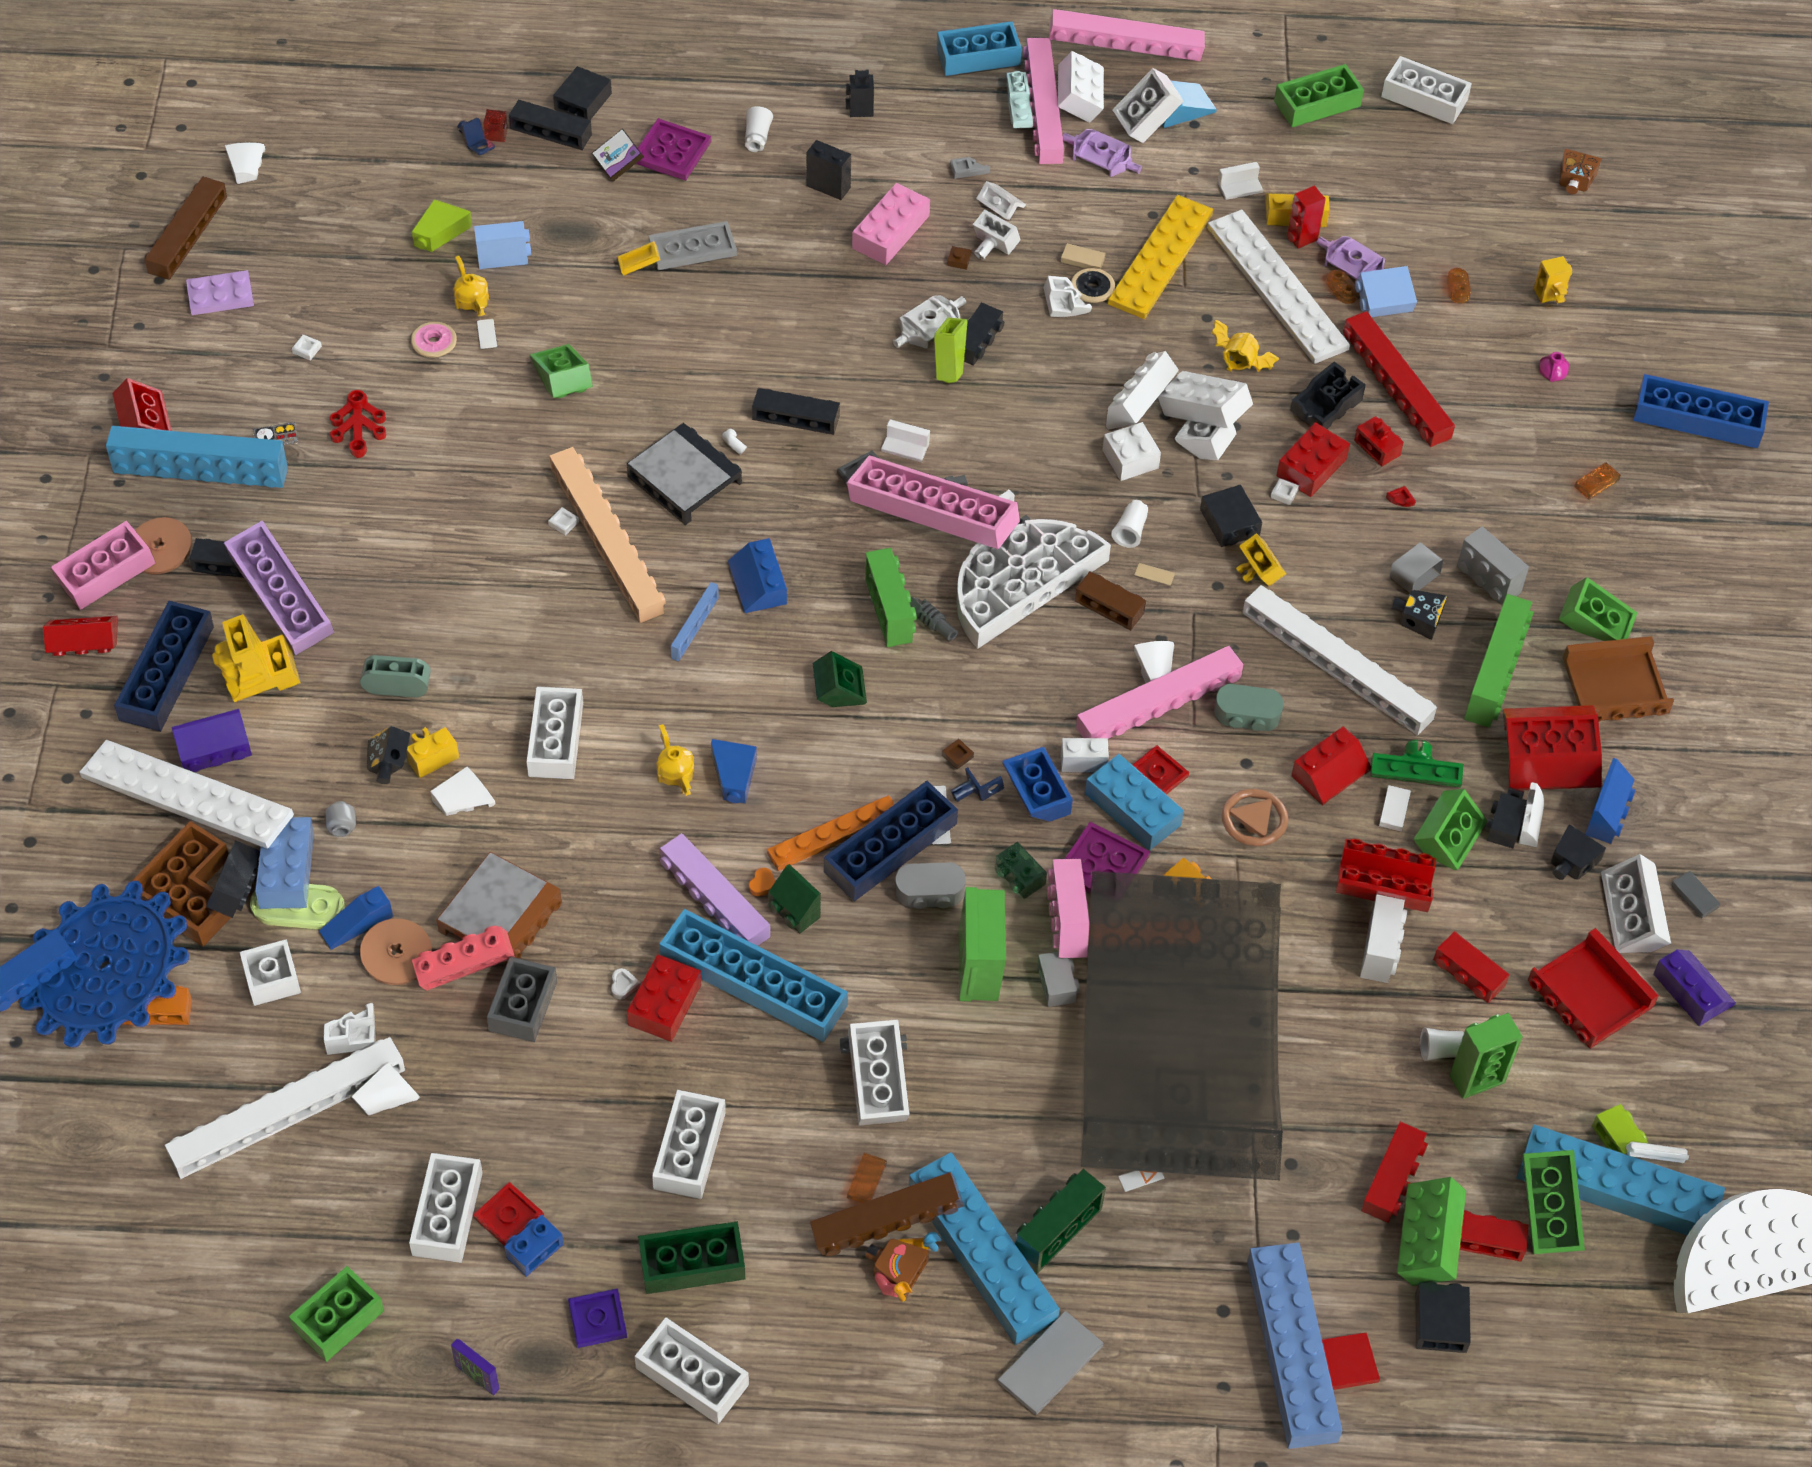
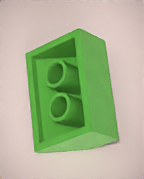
M1465 789L1446 790L1442 792L1413 840L1423 853L1436 858L1437 862L1453 870H1458L1488 820Z

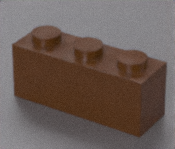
M1091 571L1088 572L1076 588L1075 602L1130 631L1145 612V599Z

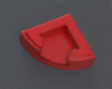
M1406 486L1386 494V498L1395 505L1401 507L1415 506L1416 500Z

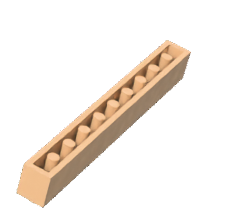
M573 447L549 455L553 474L638 621L642 623L664 614L663 605L666 604L662 592L657 591L654 578L648 576L644 561L638 559L637 550L634 545H630L625 529L621 530L617 515L611 513L610 504L607 499H603L600 486L593 482L592 473L589 468H585L582 455L577 454Z

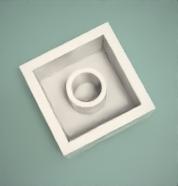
M1143 422L1104 434L1102 451L1120 481L1159 469L1161 452Z
M287 939L240 952L254 1006L301 993Z

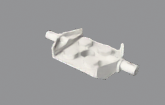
M941 295L932 296L899 318V326L902 336L893 340L894 346L899 348L909 342L916 346L928 348V342L934 339L935 332L947 317L960 318L958 308L966 304L965 298L961 296L953 302ZM926 316H934L935 318L927 319Z

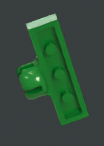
M1411 740L1406 743L1403 756L1373 753L1370 777L1461 788L1464 764L1435 760L1432 758V745L1429 742L1422 740V747L1418 750V740Z

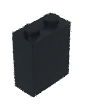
M577 66L554 93V110L591 120L612 94L611 79Z
M815 140L806 152V186L842 200L851 188V154Z
M1241 484L1202 496L1200 511L1221 547L1235 545L1238 542L1251 538L1256 533L1260 536L1263 522Z
M1433 1281L1419 1283L1415 1293L1416 1349L1467 1353L1471 1343L1470 1287L1462 1286L1458 1283L1442 1285Z

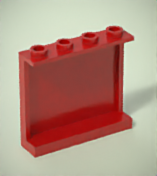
M1596 928L1588 932L1586 940L1541 969L1537 970L1533 967L1528 978L1532 989L1540 993L1545 999L1546 1004L1560 1015L1563 1023L1570 1026L1578 1039L1590 1049L1652 1009L1659 996Z

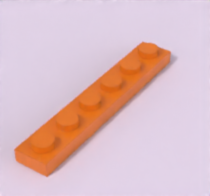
M887 795L767 849V854L778 871L782 870L788 864L793 865L846 841L895 803Z

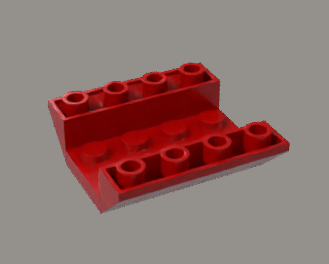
M1594 705L1503 709L1504 730L1507 732L1509 754V787L1517 790H1529L1531 782L1537 783L1541 790L1602 787V750L1598 714Z
M1345 839L1336 893L1375 901L1377 894L1405 900L1404 908L1428 913L1433 900L1434 888H1431L1436 868V858L1426 853H1411L1403 848L1392 849L1379 843H1364L1360 839Z

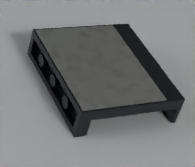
M684 422L627 463V477L684 525L692 521L691 512L733 481L738 485L742 484L741 468L736 463L733 464L723 452L716 450L707 439L704 440L694 428H690Z

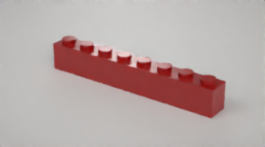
M1365 311L1347 318L1343 329L1344 337L1351 342L1356 353L1360 354L1366 366L1373 371L1377 380L1386 388L1388 395L1393 397L1399 409L1406 414L1411 425L1416 427L1421 438L1426 440L1430 447L1452 439L1455 424L1370 314Z

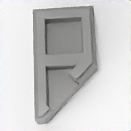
M971 157L950 160L954 179L990 173V166H983Z

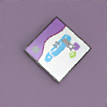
M623 128L592 152V155L613 182L644 158Z

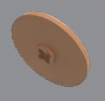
M167 517L155 518L143 523L135 530L149 547L155 564L144 570L143 573L157 575L170 572L183 564L191 552V534L188 528L176 519Z
M388 919L374 925L364 936L360 947L361 961L367 973L375 980L389 985L407 984L417 979L412 959L418 958V955L422 952L432 951V944L424 929L416 923L405 919ZM398 948H400L401 954L396 953L395 955H392V949L397 950Z

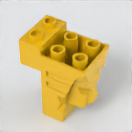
M244 614L222 622L227 640L215 645V652L212 654L214 664L221 669L222 676L226 681V686L234 702L274 687L281 691L301 683L292 650L283 635L261 642Z

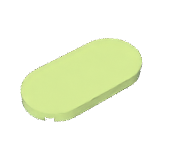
M309 884L307 908L259 909L258 901L256 900V890L252 894L250 901L251 910L255 918L261 923L308 929L323 928L345 908L344 899L335 888Z

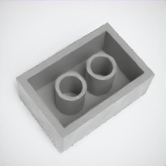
M1483 526L1464 539L1457 566L1463 573L1472 578L1479 587H1482L1502 606L1507 594L1518 596L1522 592L1529 569L1526 563Z

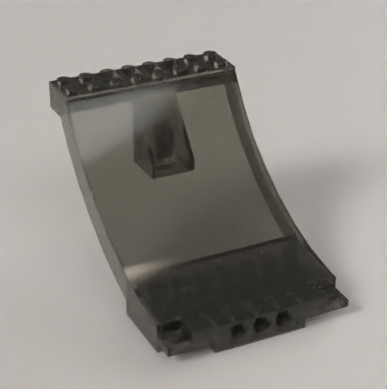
M1092 871L1088 950L1085 963L1081 1148L1079 1164L1081 1167L1280 1181L1283 1137L1278 1072V968L1281 884Z

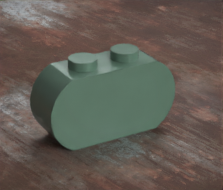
M372 655L364 661L360 684L364 690L371 694L418 698L427 693L431 668L426 662L418 658Z
M1227 684L1217 693L1214 713L1217 720L1225 726L1248 728L1256 731H1271L1280 723L1284 702L1281 695L1274 689Z

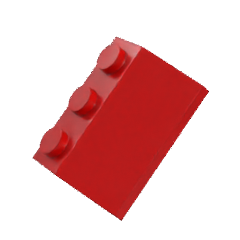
M126 378L112 393L121 427L172 431L162 390Z
M118 615L49 620L43 626L45 653H52V656L66 655L68 651H75V654L78 655L87 654L89 650H97L98 653L111 652V649L117 646Z
M1342 726L1295 760L1291 777L1323 806L1369 772L1371 765L1360 741Z

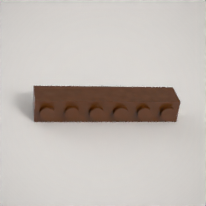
M202 176L200 181L194 185L193 191L185 198L181 208L175 212L174 218L166 225L160 238L156 239L151 251L145 255L144 263L146 264L148 274L167 280L172 278L226 200L225 183Z
M949 1172L810 1221L817 1249L823 1256H834L839 1254L842 1249L860 1247L865 1241L870 1239L879 1240L885 1238L890 1232L908 1230L913 1224L931 1222L936 1216L941 1214L950 1215L956 1213L958 1208L964 1207L956 1179Z

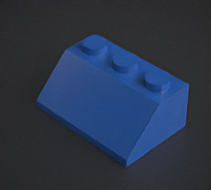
M770 538L747 543L728 560L744 613L787 604V587Z
M1045 747L1002 761L1031 817L1053 821L1071 814L1073 799Z
M1616 758L1612 759L1585 833L1587 836L1612 844L1614 836H1620L1624 825L1619 823L1620 819H1626L1630 808L1626 806V802H1632L1636 789L1632 788L1635 779Z

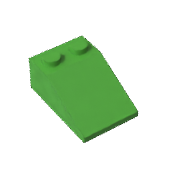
M570 344L530 354V358L547 392L553 398H563L569 393H581L586 391L587 388L593 387L589 364Z
M1586 577L1571 586L1559 620L1576 632L1602 641L1628 639L1637 612Z

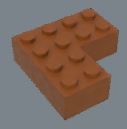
M192 821L132 880L139 881L142 884L143 893L141 900L143 901L152 899L159 892L168 893L171 903L164 913V918L170 919L178 915L183 916L187 921V929L182 934L202 947L231 918L206 907L214 889L206 883L225 864L229 855L226 843Z

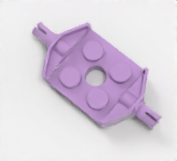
M1086 129L1075 137L1064 133L1062 136L1063 141L1073 146V161L1076 160V156L1109 170L1110 177L1124 172L1126 169L1139 174L1142 169L1141 165L1132 162L1130 145L1096 130Z
M1342 236L1331 242L1320 237L1316 242L1317 245H1320L1327 251L1325 267L1329 262L1356 280L1361 272L1382 270L1384 268L1385 258L1351 237Z

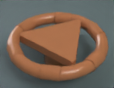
M1246 789L1233 794L1225 802L1222 809V823L1228 834L1238 842L1255 847L1265 846L1277 841L1285 833L1288 826V812L1284 804L1273 794L1265 790ZM1253 797L1265 799L1263 801H1259L1256 803L1233 808L1239 802V800L1244 798ZM1271 804H1273L1280 817V823L1271 835L1266 836ZM1230 815L1241 822L1247 832L1256 833L1261 838L1245 836L1238 832L1231 821Z

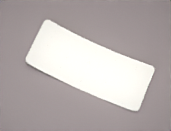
M494 320L477 321L481 349L497 347Z

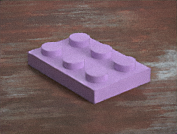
M248 270L186 280L192 315L254 306Z

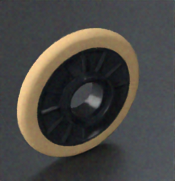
M1097 268L1083 269L1077 272L1071 280L1073 287L1082 294L1080 299L1085 302H1103L1109 299L1115 290V281L1112 276ZM1095 283L1098 287L1091 288L1088 284Z

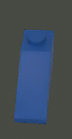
M377 886L353 900L321 928L319 933L330 950L370 930L379 922L392 918L391 903L380 886Z

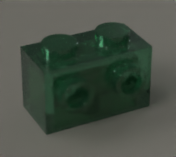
M1018 841L996 855L995 870L1001 878H1005L1009 882L1011 889L1016 894L1019 893L1024 899L1046 885L1047 872Z

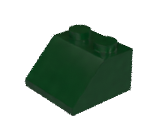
M833 651L828 652L812 663L817 700L831 707L855 706L867 703L863 668L861 665Z
M788 864L768 892V906L773 913H778L784 918V922L789 928H794L800 934L821 918V893Z

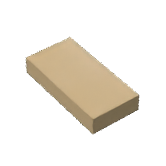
M1067 243L1061 257V262L1085 269H1101L1106 253Z

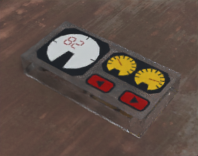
M295 422L253 429L254 438L281 440L283 445L299 443Z

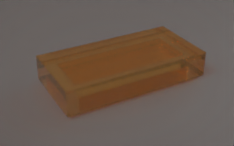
M863 1153L847 1193V1198L860 1203L872 1200L887 1165V1160Z

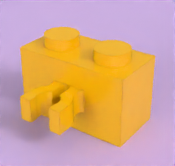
M1564 256L1543 260L1540 263L1533 289L1541 303L1554 300L1557 304L1565 302L1564 296L1568 292L1566 289H1568L1572 268Z
M1257 533L1239 546L1249 562L1239 565L1236 569L1240 573L1248 570V573L1242 577L1246 583L1252 580L1256 573L1268 586H1271L1286 575V572L1266 542Z
M426 727L423 728V739L418 738L415 733L411 735L413 744L407 747V759L409 765L419 778L459 758L457 742L446 727L432 734H429Z

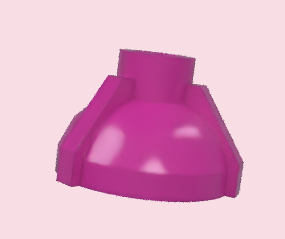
M1553 352L1540 359L1539 371L1550 382L1560 381L1567 376L1570 364L1562 353Z

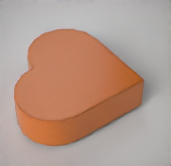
M765 867L757 869L755 878L749 882V891L752 895L763 896L768 894L775 883L771 870Z

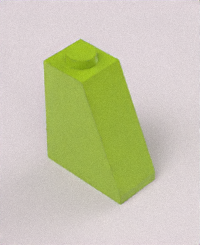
M434 199L412 231L414 246L430 252L438 249L471 228V211Z
M947 317L934 334L937 380H942L945 383H954L963 374L967 319Z

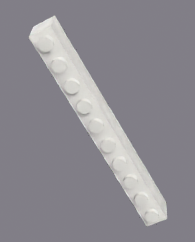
M1260 585L1245 600L1243 614L1415 735L1418 736L1434 720L1437 707L1430 700L1420 696L1411 687H1407L1394 675L1387 673L1378 664L1364 657L1358 650H1354L1342 639L1328 632L1325 627L1318 625L1306 614L1292 607L1289 602L1276 596L1273 591Z
M390 1037L378 1040L372 1046L364 1050H357L341 1061H334L328 1067L318 1072H311L297 1082L288 1083L274 1093H267L261 1099L251 1104H244L238 1110L228 1115H221L215 1121L205 1126H198L192 1132L182 1137L173 1138L169 1143L165 1144L168 1156L180 1179L352 1097L387 1062L398 1073L405 1071L403 1059Z

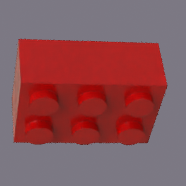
M1315 422L1279 460L1276 476L1299 485V491L1312 497L1347 460L1350 443Z
M657 954L627 1010L628 1026L672 1042L702 985L701 970Z

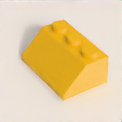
M1265 193L1267 225L1289 226L1294 194ZM1323 195L1326 201L1321 227H1327L1330 212L1329 196Z

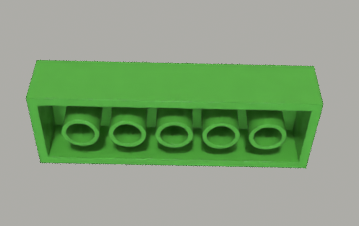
M1510 594L1506 595L1464 720L1489 728L1492 720H1498L1507 689L1523 647V640H1525L1534 611L1530 610L1532 601Z

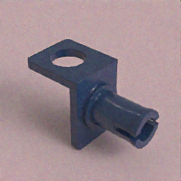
M474 118L468 122L465 120L459 122L457 128L459 132L464 134L468 149L480 156L495 148V144L485 138L479 118ZM487 145L483 149H477L479 146Z
M967 767L965 772L968 781L950 789L953 797L956 798V802L972 793L978 794L980 799L984 801L1005 787L1001 776L980 786ZM998 784L993 790L988 791L990 787Z

